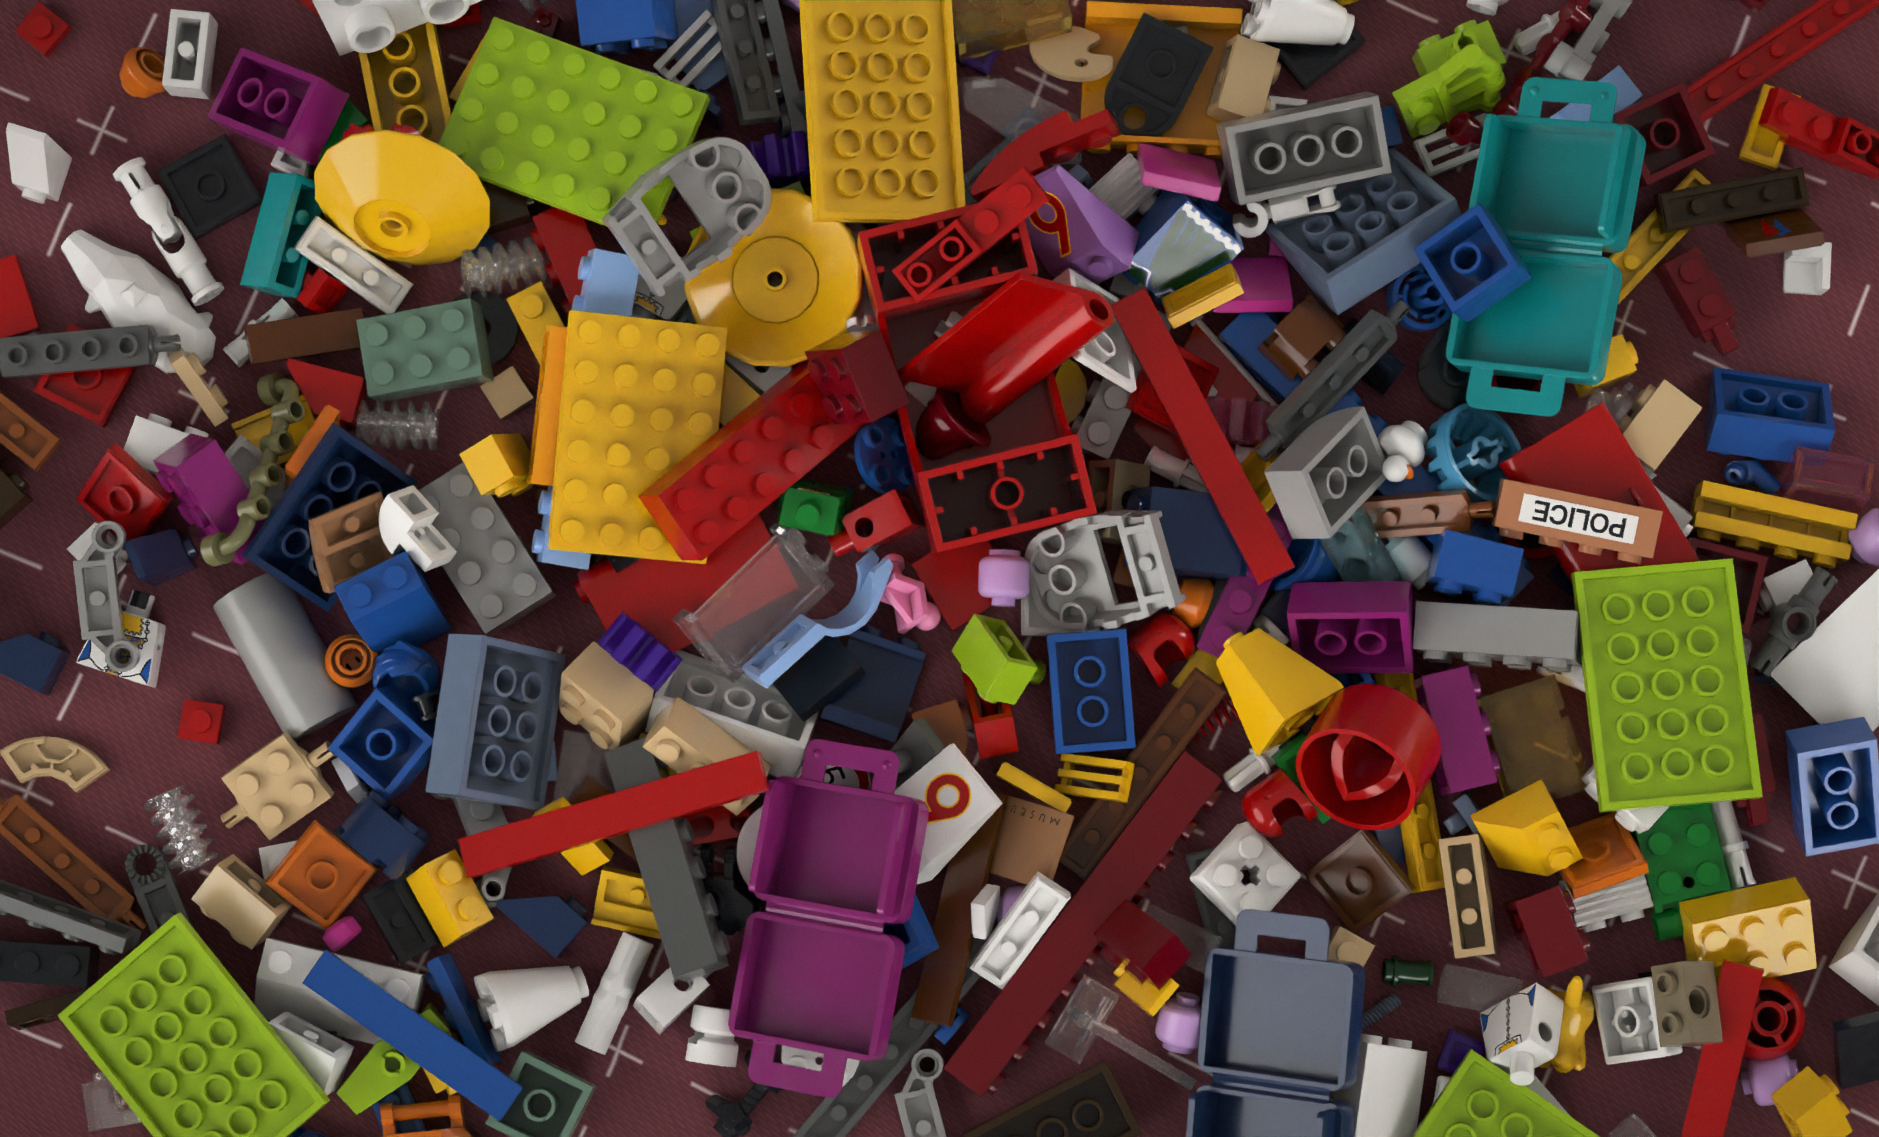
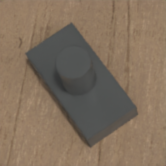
M925 718L914 720L890 749V751L898 756L900 762L895 790L945 749V746Z

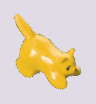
M1574 976L1569 982L1566 992H1555L1553 989H1547L1564 1001L1558 1052L1553 1059L1540 1065V1067L1548 1068L1552 1064L1556 1071L1563 1074L1570 1072L1572 1069L1581 1071L1585 1068V1031L1594 1019L1595 1005L1593 996L1589 992L1583 991L1581 977Z

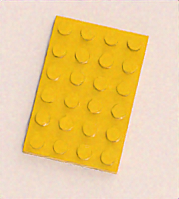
M799 0L813 222L897 223L966 206L952 0Z
M575 310L569 311L547 543L548 550L706 564L707 557L704 560H681L638 496L719 430L728 328Z

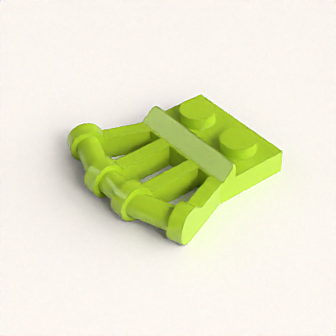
M1469 44L1436 70L1392 92L1411 138L1414 139L1419 135H1427L1434 132L1440 124L1446 121L1449 124L1450 120L1462 111L1470 112L1481 109L1485 112H1492L1494 106L1501 100L1499 91L1506 83L1499 58L1493 54H1486L1485 50L1476 44Z

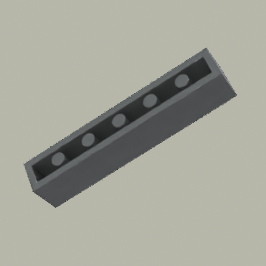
M646 737L604 753L616 792L670 776L667 769L669 766L642 747ZM682 816L628 832L673 978L687 982L729 966L726 954L730 953V946L722 930L718 931L714 917L718 915V908L712 894L706 893L702 880L706 878V870L701 858L698 855H694L691 841L695 840V836L687 818L683 819Z

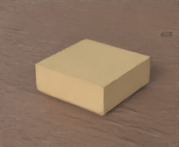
M513 366L495 376L494 381L486 382L480 386L502 421L535 400Z

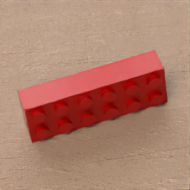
M808 360L801 362L638 496L681 560H704L867 424L833 423V420L824 411L822 404L824 398L819 386L808 372Z

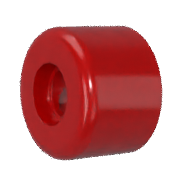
M1380 684L1352 685L1336 693L1323 709L1299 748L1296 758V772L1299 782L1309 799L1334 820L1363 830L1388 829L1403 822L1413 810L1439 763L1441 739L1433 719L1410 696L1397 689ZM1366 740L1376 743L1386 752L1373 747Z

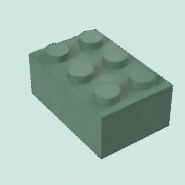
M471 298L356 320L368 397L374 400L386 402L494 381L482 305Z

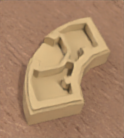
M46 736L26 738L0 750L1 756L22 784L38 777H54L64 781L75 792L79 793L111 770L96 753L79 743L63 738Z

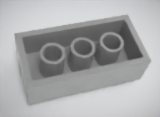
M1368 91L1216 123L1229 197L1232 202L1238 205L1392 173L1379 95Z
M464 462L418 490L439 513L432 522V525L457 551L452 560L442 565V567L487 636L493 637L557 596L494 496H481Z
M1416 601L1413 649L1423 655V659L1429 660L1428 663L1452 665L1453 658L1463 659L1462 662H1466L1468 666L1492 667V661H1503L1502 664L1507 665L1509 669L1531 670L1532 663L1543 664L1547 671L1569 673L1572 666H1582L1579 644V613L1573 610Z

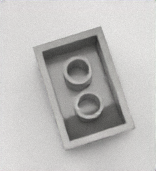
M1364 406L1341 409L1318 419L1308 426L1264 471L1292 539L1331 538L1387 479L1382 472V465L1386 459Z

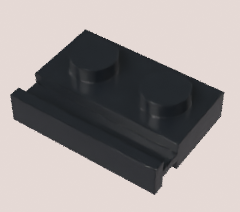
M413 867L404 872L398 881L391 879L361 896L362 901L399 966L441 943L406 880L408 876L415 872Z

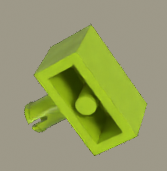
M1476 20L1467 21L1454 28L1455 34L1443 39L1440 34L1431 36L1418 44L1420 48L1416 50L1412 57L1420 77L1439 68L1469 44H1476L1482 47L1486 54L1497 56L1502 69L1507 63L1489 20L1477 24Z
M974 613L951 650L961 664V670L970 677L977 687L979 696L990 703L1003 702L1015 705L1028 683L1038 685L1043 681L1046 674V666L1042 663L1043 661L1032 659L1005 620Z

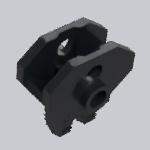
M703 844L700 858L706 870V878L702 880L706 893L712 894L718 908V914L721 919L717 916L714 917L718 931L722 930L725 935H734L746 926V921L751 914L761 912V899L754 892L749 891V887L742 882L741 874H738L736 845H727L724 851V873L714 872L715 853L712 844Z

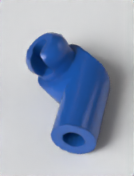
M1755 459L1732 461L1727 464L1724 470V478L1730 485L1755 484L1764 494L1773 495L1782 486L1774 475L1760 461Z

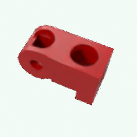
M751 804L748 805L737 816L723 805L683 816V819L687 818L694 832L695 840L691 841L692 848L699 849L703 844L715 845L737 842L741 828L752 814Z

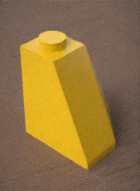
M1259 628L1246 635L1238 632L1227 639L1223 644L1225 650L1216 661L1237 714L1257 756L1290 739L1300 731L1298 728L1306 723L1313 714L1316 716L1320 715L1329 700L1344 688L1339 680Z

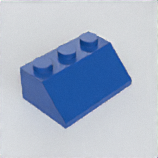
M1713 367L1705 419L1707 451L1717 452L1722 455L1733 454L1754 457L1763 461L1789 462L1799 466L1824 467L1835 432L1828 383Z

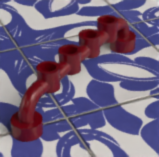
M1571 0L1563 5L1558 14V23L1551 33L1544 35L1539 40L1536 46V55L1528 66H1524L1518 71L1514 78L1515 86L1507 98L1501 99L1494 106L1492 114L1517 116L1523 84L1532 77L1545 78L1541 75L1545 69L1543 66L1560 41L1564 42L1571 30L1580 33L1588 27L1592 16L1585 9L1591 0ZM1462 111L1450 120L1446 128V135L1459 146H1465L1468 143L1480 145L1483 129L1479 130L1480 123L1468 112Z

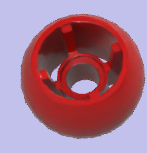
M1763 977L1759 991L1764 990L1771 993L1778 1001L1761 1000L1759 995L1757 997L1749 1032L1768 1038L1764 1039L1765 1045H1755L1747 1039L1743 1054L1744 1058L1756 1061L1774 1060L1791 1052L1802 1038L1806 1025L1805 1008L1797 992L1788 983L1777 977ZM1768 1007L1774 1014V1022L1770 1028L1764 1030L1758 1024L1757 1017L1761 1009Z

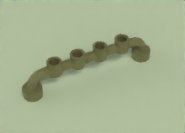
M280 372L262 376L258 381L257 391L260 399L266 405L272 406L271 417L273 425L270 434L263 436L260 440L262 456L259 465L249 471L248 479L251 488L247 499L241 500L237 505V514L240 519L236 529L230 536L224 532H218L205 536L201 541L200 552L202 558L210 566L216 567L231 562L235 556V551L244 545L250 537L256 521L268 518L271 513V504L268 498L265 497L267 488L277 486L282 482L283 474L281 468L276 464L278 456L288 454L293 450V438L287 432L289 425L301 421L305 415L304 406L298 400L299 388L297 383Z

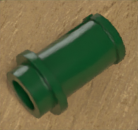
M1392 955L1390 959H1383L1382 982L1389 983L1390 987H1396L1397 983L1431 986L1433 981V962L1429 960H1398L1397 956Z

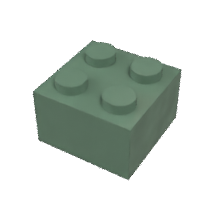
M527 1050L521 1051L509 1077L524 1088L501 1121L489 1115L485 1124L510 1137H572L597 1085Z

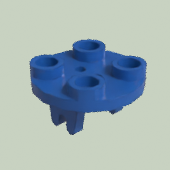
M882 417L872 423L865 424L858 430L857 436L854 439V454L858 471L862 476V485L867 484L876 492L886 494L893 489L906 490L910 484L915 483L899 422L893 418Z

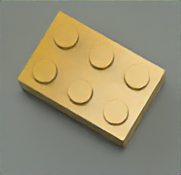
M1795 877L1679 902L1684 931L1683 940L1686 961L1714 962L1716 987L1724 959L1763 968V977L1770 978L1817 968L1810 899Z

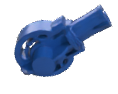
M1422 263L1397 277L1388 285L1386 292L1387 310L1389 311L1398 299L1405 302L1411 310L1398 323L1407 330L1422 332L1434 329L1445 323L1452 314L1451 309L1445 305L1446 301ZM1413 272L1415 276L1407 279L1405 281L1406 284H1403L1400 287V284L1403 281V279L1409 273ZM1413 318H1417V320H1426V319H1429V324L1417 323V322L1412 321L1411 319H1413Z

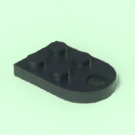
M1143 12L1105 90V109H1108L1116 120L1120 132L1124 135L1158 137L1167 132L1177 121L1214 47ZM1132 106L1142 108L1146 114L1144 124L1135 129L1129 128L1123 121L1124 112Z

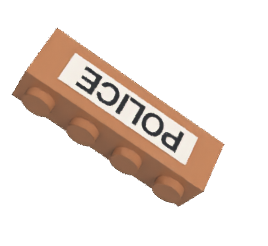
M1501 478L1495 503L1496 513L1495 517L1492 518L1491 525L1500 527L1499 535L1523 540L1525 532L1539 535L1538 543L1562 548L1564 540L1578 543L1579 552L1601 556L1603 549L1618 551V560L1641 564L1642 557L1653 559L1663 511Z

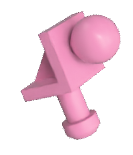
M896 553L887 554L885 557L892 562L894 567L880 602L894 607L898 633L905 634L915 626L923 631L934 629L940 622L941 613L934 603L927 601L924 583L902 575L905 563L901 555Z

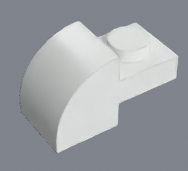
M414 485L386 496L379 512V529L383 542L391 554L402 550L407 551L411 559L426 572L449 563L457 553L432 525V522L439 513Z

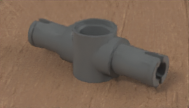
M1817 566L1815 572L1798 595L1793 594L1787 603L1779 604L1772 610L1769 621L1770 627L1766 631L1768 637L1753 658L1748 661L1752 668H1756V671L1769 678L1788 649L1792 651L1798 642L1808 640L1814 634L1817 626L1816 617L1820 613L1818 607L1834 585L1838 583L1837 578L1832 575L1829 576V572ZM1796 612L1799 616V624L1795 630L1789 632L1787 620L1790 615Z

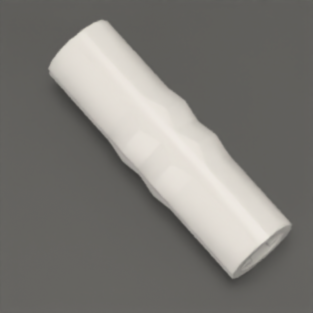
M627 932L622 933L575 1039L576 1043L606 1055L654 946L652 943Z

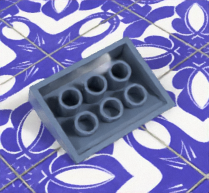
M1393 147L1388 149L1392 173L1336 185L1333 191L1335 199L1341 203L1339 209L1278 223L1272 222L1265 229L1269 237L1317 298L1337 315L1353 307L1364 298L1421 263L1413 249L1461 216L1456 198ZM1318 195L1308 200L1309 206L1320 203Z
M449 634L426 792L537 811L543 808L559 706L561 675L564 671L566 655L485 635Z

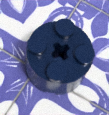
M372 790L369 795L366 794L336 830L341 835L340 837L370 863H374L377 866L381 865L384 868L382 872L395 881H398L428 845L427 841L431 838V835L416 822L409 820L402 814L403 811L390 800H385L375 790Z

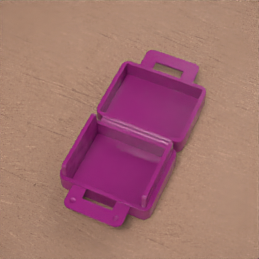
M814 739L806 747L801 778L780 776L775 780L768 781L770 791L765 792L749 881V891L754 892L759 899L766 901L767 904L765 912H755L746 921L728 1021L729 1029L735 1036L753 1040L748 1075L751 1081L756 1084L834 1098L842 1090L847 1058L876 1062L881 1060L887 1053L905 946L899 937L883 934L884 923L903 924L911 916L929 817V809L924 801L894 794L900 762L898 756L892 751ZM826 765L874 773L871 790L823 782ZM776 1044L823 1053L821 1071L773 1062Z

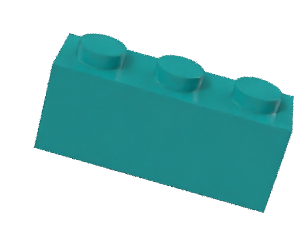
M270 172L240 285L270 296L298 297L309 259L293 248L315 216L320 217L322 211L315 199L314 180L299 174Z

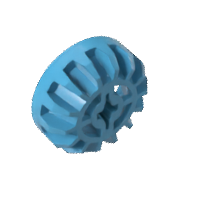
M1465 403L1441 415L1438 421L1430 426L1425 455L1434 458L1429 463L1428 472H1437L1441 479L1437 486L1438 490L1466 489L1472 503L1494 500L1496 503L1500 479H1507L1498 464L1519 451L1521 447L1509 425L1493 410L1475 409L1470 407L1468 403ZM1452 441L1458 442L1462 445L1455 448ZM1479 476L1478 484L1476 486L1472 479Z

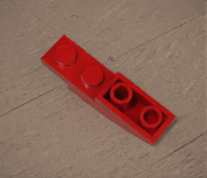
M1781 87L1770 88L1758 123L1759 125L1780 135L1779 141L1833 165L1879 180V132L1850 117L1839 118Z
M1108 109L1076 122L1066 110L1045 119L1024 132L994 157L971 186L970 192L972 197L979 203L1024 166L1034 177L1050 169L1049 164L1053 162L1056 164L1065 163L1073 159L1076 153L1087 148L1097 149L1108 145L1112 138L1121 135L1116 120Z
M1024 166L964 215L954 220L894 268L892 272L913 299L919 303L1017 228L1020 223L1047 203L1050 197L1026 166Z

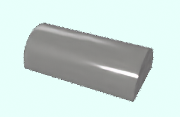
M265 573L232 590L214 604L213 609L282 733L287 731L293 740L297 742L359 707L350 688L337 684L328 675L325 668L327 647L294 589L271 574Z

